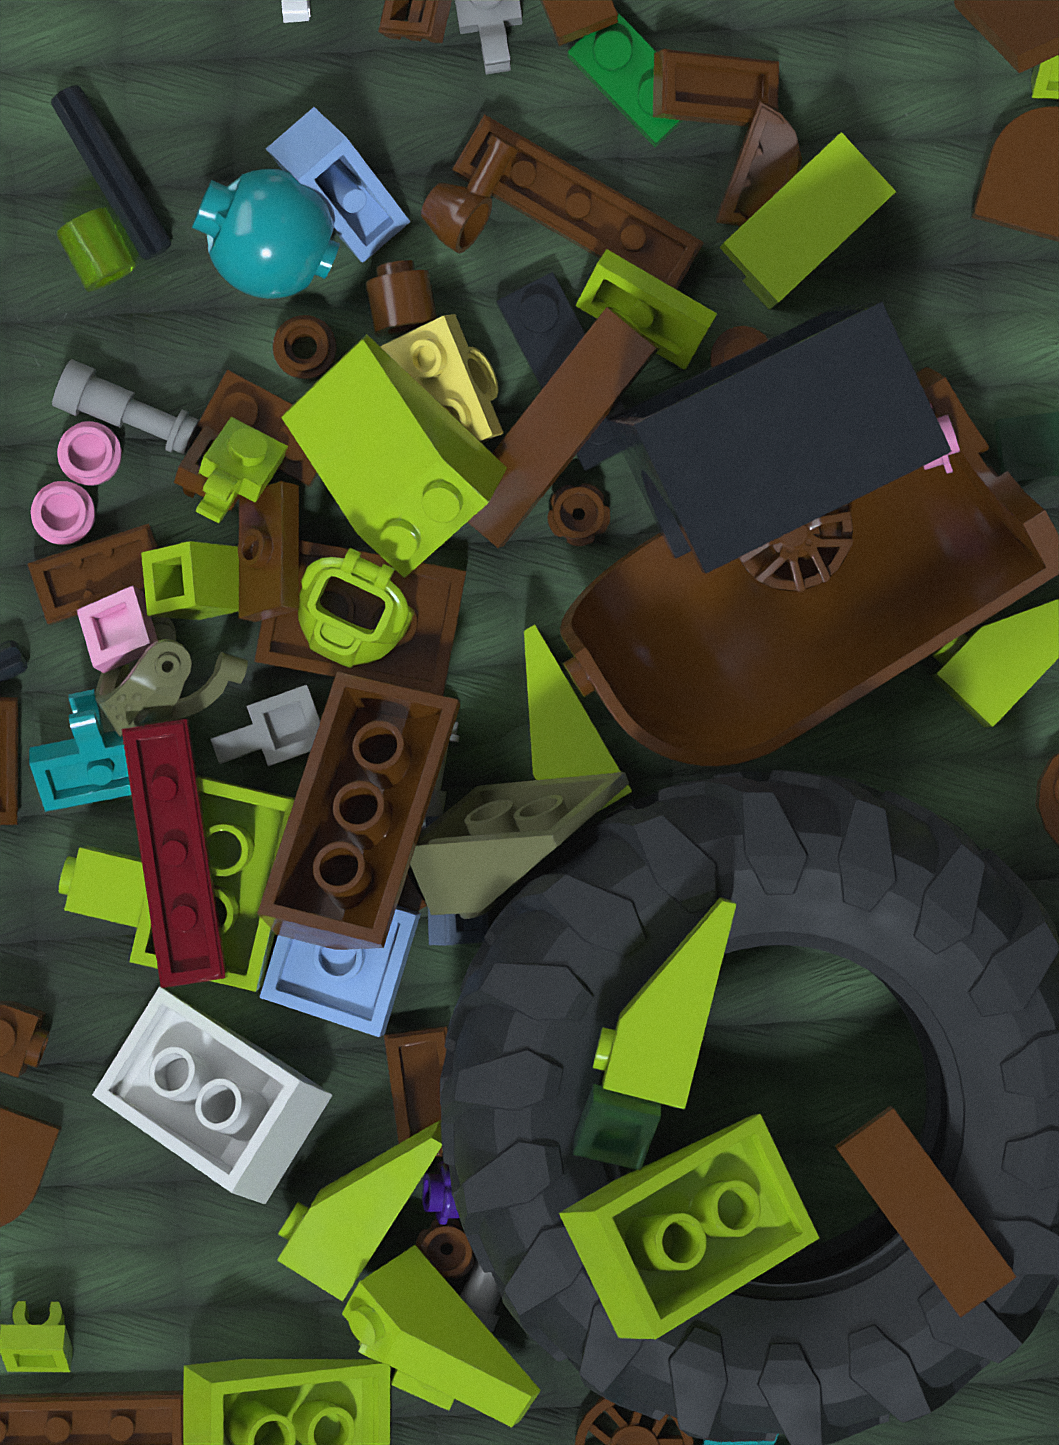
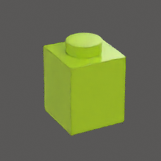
M189 541L141 553L147 616L202 620L239 612L238 546Z
M89 845L79 847L77 858L71 856L66 858L60 877L58 891L61 894L68 895L64 910L137 928L146 893L141 858Z

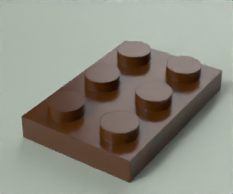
M299 540V593L302 588L301 580L310 564L321 558H345L349 549ZM358 551L361 553L360 557L380 567L383 564L392 567L380 555ZM421 563L405 578L395 570L390 580L401 590L406 598L407 605L415 613L404 637L388 654L372 663L348 668L312 651L298 620V610L262 620L254 662L335 677L337 672L444 696L467 572ZM335 576L329 578L320 598L322 607L332 614L370 630L376 629L385 610V601L382 598Z

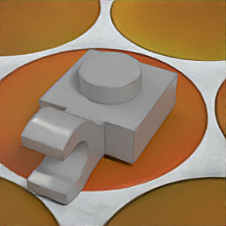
M455 0L460 34L479 31L486 75L511 71L505 27L522 24L520 1Z
M304 685L248 705L247 709L253 723L252 725L211 739L220 764L262 749L269 767L310 752L320 720L308 686Z

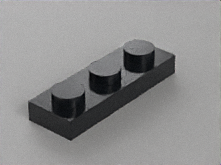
M553 272L496 301L497 307L541 390L585 335ZM620 400L576 454L584 472L622 453L607 422V419L625 411Z

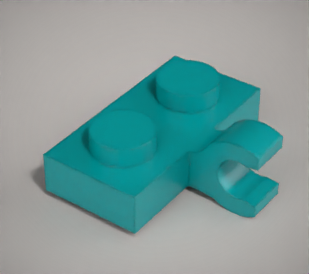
M94 689L69 694V702L73 714H69V723L74 739L29 748V764L45 812L131 795L123 735L119 737L116 731L104 732L101 711L95 699L96 693Z

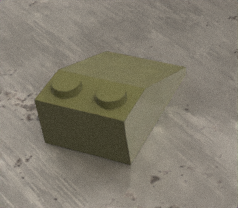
M625 772L476 786L420 832L410 865L431 915L460 914L461 918L470 919L492 910L497 904L496 898L510 886L527 879L533 872L532 868L629 784Z

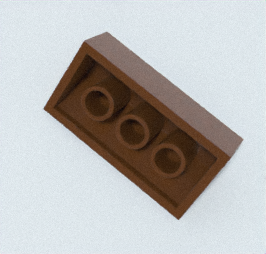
M341 672L336 673L257 912L276 935L334 950L384 948L461 705L459 700Z

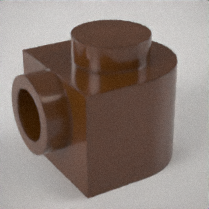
M413 260L390 262L376 267L378 277L366 282L376 337L413 331L437 319L428 270H415Z
M0 1001V1072L18 1078L26 1073L28 1065L36 1068L39 1066L50 1037V1031L41 1029L46 1012L14 1001Z

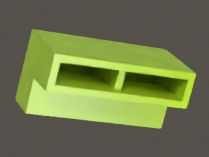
M841 132L719 248L746 276L742 280L768 309H771L896 191Z

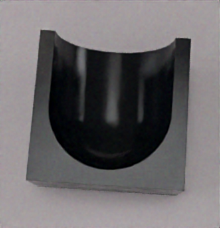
M883 302L833 307L607 419L672 557L676 559L692 551L701 571L705 574L952 452Z

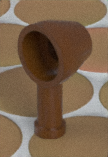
M491 134L487 141L489 146L467 187L439 183L431 190L422 206L421 217L443 244L459 254L465 252L476 241L485 227L492 209V199L490 197L511 158H515L520 150L512 143L495 134Z

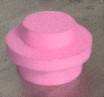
M90 421L81 422L69 428L60 439L57 450L58 462L66 476L76 483L87 486L99 485L111 479L119 469L122 460L121 444L115 433L105 425Z
M57 481L46 485L37 493L31 506V519L34 528L41 537L54 544L70 545L79 542L88 535L95 522L96 511L91 496L81 486L72 482Z

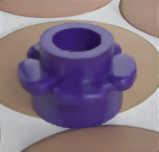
M444 1161L438 1162L434 1173L425 1174L422 1185L425 1212H436L435 1218L440 1225H446L448 1218H459L452 1196L449 1164H445Z

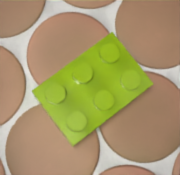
M197 775L228 975L227 978L211 981L256 992L263 985L275 934L257 912L295 798ZM145 893L129 962L158 969L147 894Z

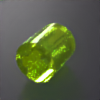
M106 207L78 216L62 226L56 233L87 292L101 289L120 280L137 266Z

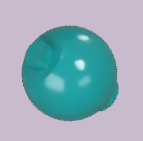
M259 169L247 172L228 186L211 180L191 227L207 234L210 258L219 274L230 285L245 294L265 299H278L294 295L307 288L314 275L325 279L340 246V243L330 239L334 223L330 209L324 199L310 187L300 184L288 171L279 169Z

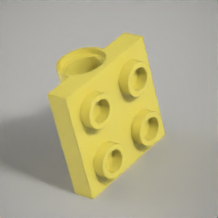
M455 314L444 315L380 346L478 441L483 443L503 434L491 401L498 394V382L489 360L479 349L468 347Z

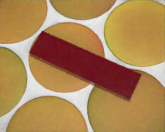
M189 719L122 729L160 986L165 988L227 978Z

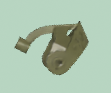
M151 617L158 641L151 644L141 658L109 672L101 673L95 691V699L119 737H121L122 729L164 723L185 718L202 711L223 693L228 681L242 683L247 671L248 661L221 652L216 661L214 673L206 684L193 694L179 699L185 680L191 672L192 662L190 655L185 647L176 641L175 627L170 618Z

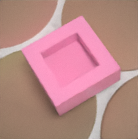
M130 586L77 610L92 665L102 673L109 672L141 658L145 650L151 644L158 641L150 616H147L144 592L135 586Z

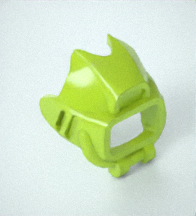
M352 548L348 550L345 558H321L307 567L301 580L302 588L299 593L298 620L309 643V648L348 668L372 663L388 654L404 637L415 613L407 605L406 598L401 590L390 580L395 569L386 564L380 567L360 557V552ZM331 576L349 582L385 601V610L376 629L370 630L357 626L322 607L320 598Z

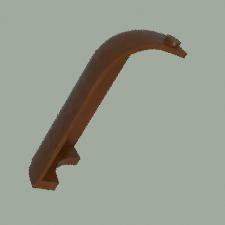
M926 366L918 371L916 375L929 403H931L936 418L945 415L949 416L960 452L948 455L953 472L947 474L943 464L927 470L922 466L848 503L853 523L852 547H850L842 565L828 581L801 592L775 589L756 580L745 569L739 558L705 574L701 571L692 551L676 559L673 558L660 532L607 568L571 604L562 619L560 634L574 657L563 664L584 697L596 691L619 725L640 744L653 752L675 761L700 766H724L754 760L786 745L1059 574V535L1045 509L1024 492L1008 471L998 476L992 466L987 467L980 454L987 451L989 445L969 418L946 377ZM841 521L819 526L820 535L841 536L842 534ZM768 546L751 559L761 569L776 551L772 546ZM817 547L825 565L832 559L838 547ZM809 553L798 558L802 578L818 572ZM786 560L771 576L780 579H793L788 561Z

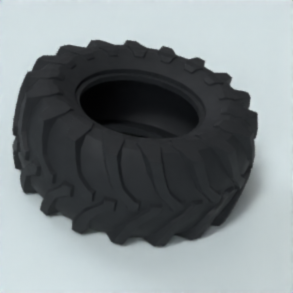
M801 771L732 772L714 775L713 779L682 782L661 789L658 793L629 802L607 813L606 819L578 832L528 876L519 886V893L497 915L484 937L483 944L470 963L460 988L461 995L450 1019L444 1047L447 1051L440 1078L443 1159L445 1164H449L452 1196L465 1235L483 1272L492 1273L504 1305L534 1341L558 1362L568 1359L578 1370L585 1387L610 1402L659 1421L666 1414L673 1416L678 1420L679 1429L690 1437L715 1442L775 1441L777 1434H785L791 1445L833 1444L888 1422L890 1414L894 1415L902 1423L919 1419L944 1405L987 1366L990 1361L1001 1363L1017 1351L1035 1329L1059 1285V937L1056 925L1044 906L1027 885L989 848L981 850L962 828L916 802L889 790L883 793L856 780L831 775L826 777ZM719 898L732 900L737 904L724 954L740 949L766 945L802 946L830 952L851 960L869 970L885 985L906 1014L919 1044L926 1076L925 1118L919 1144L1017 1276L963 1317H959L889 1219L878 1207L862 1222L845 1233L826 1242L801 1249L657 1339L618 1338L559 1215L566 1208L614 1180L629 1174L619 1155L611 1131L610 1104L612 1091L603 1089L602 1081L605 1071L593 1068L594 1058L602 1028L616 1029L619 1014Z

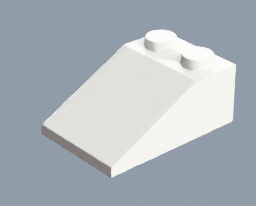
M159 986L92 1096L231 1193L266 1204L331 1099L332 1094L267 1051Z

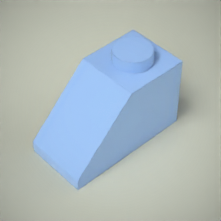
M315 107L266 148L282 170L288 171L300 184L310 187L324 199L333 218V231L362 263L410 223L409 219L348 138Z

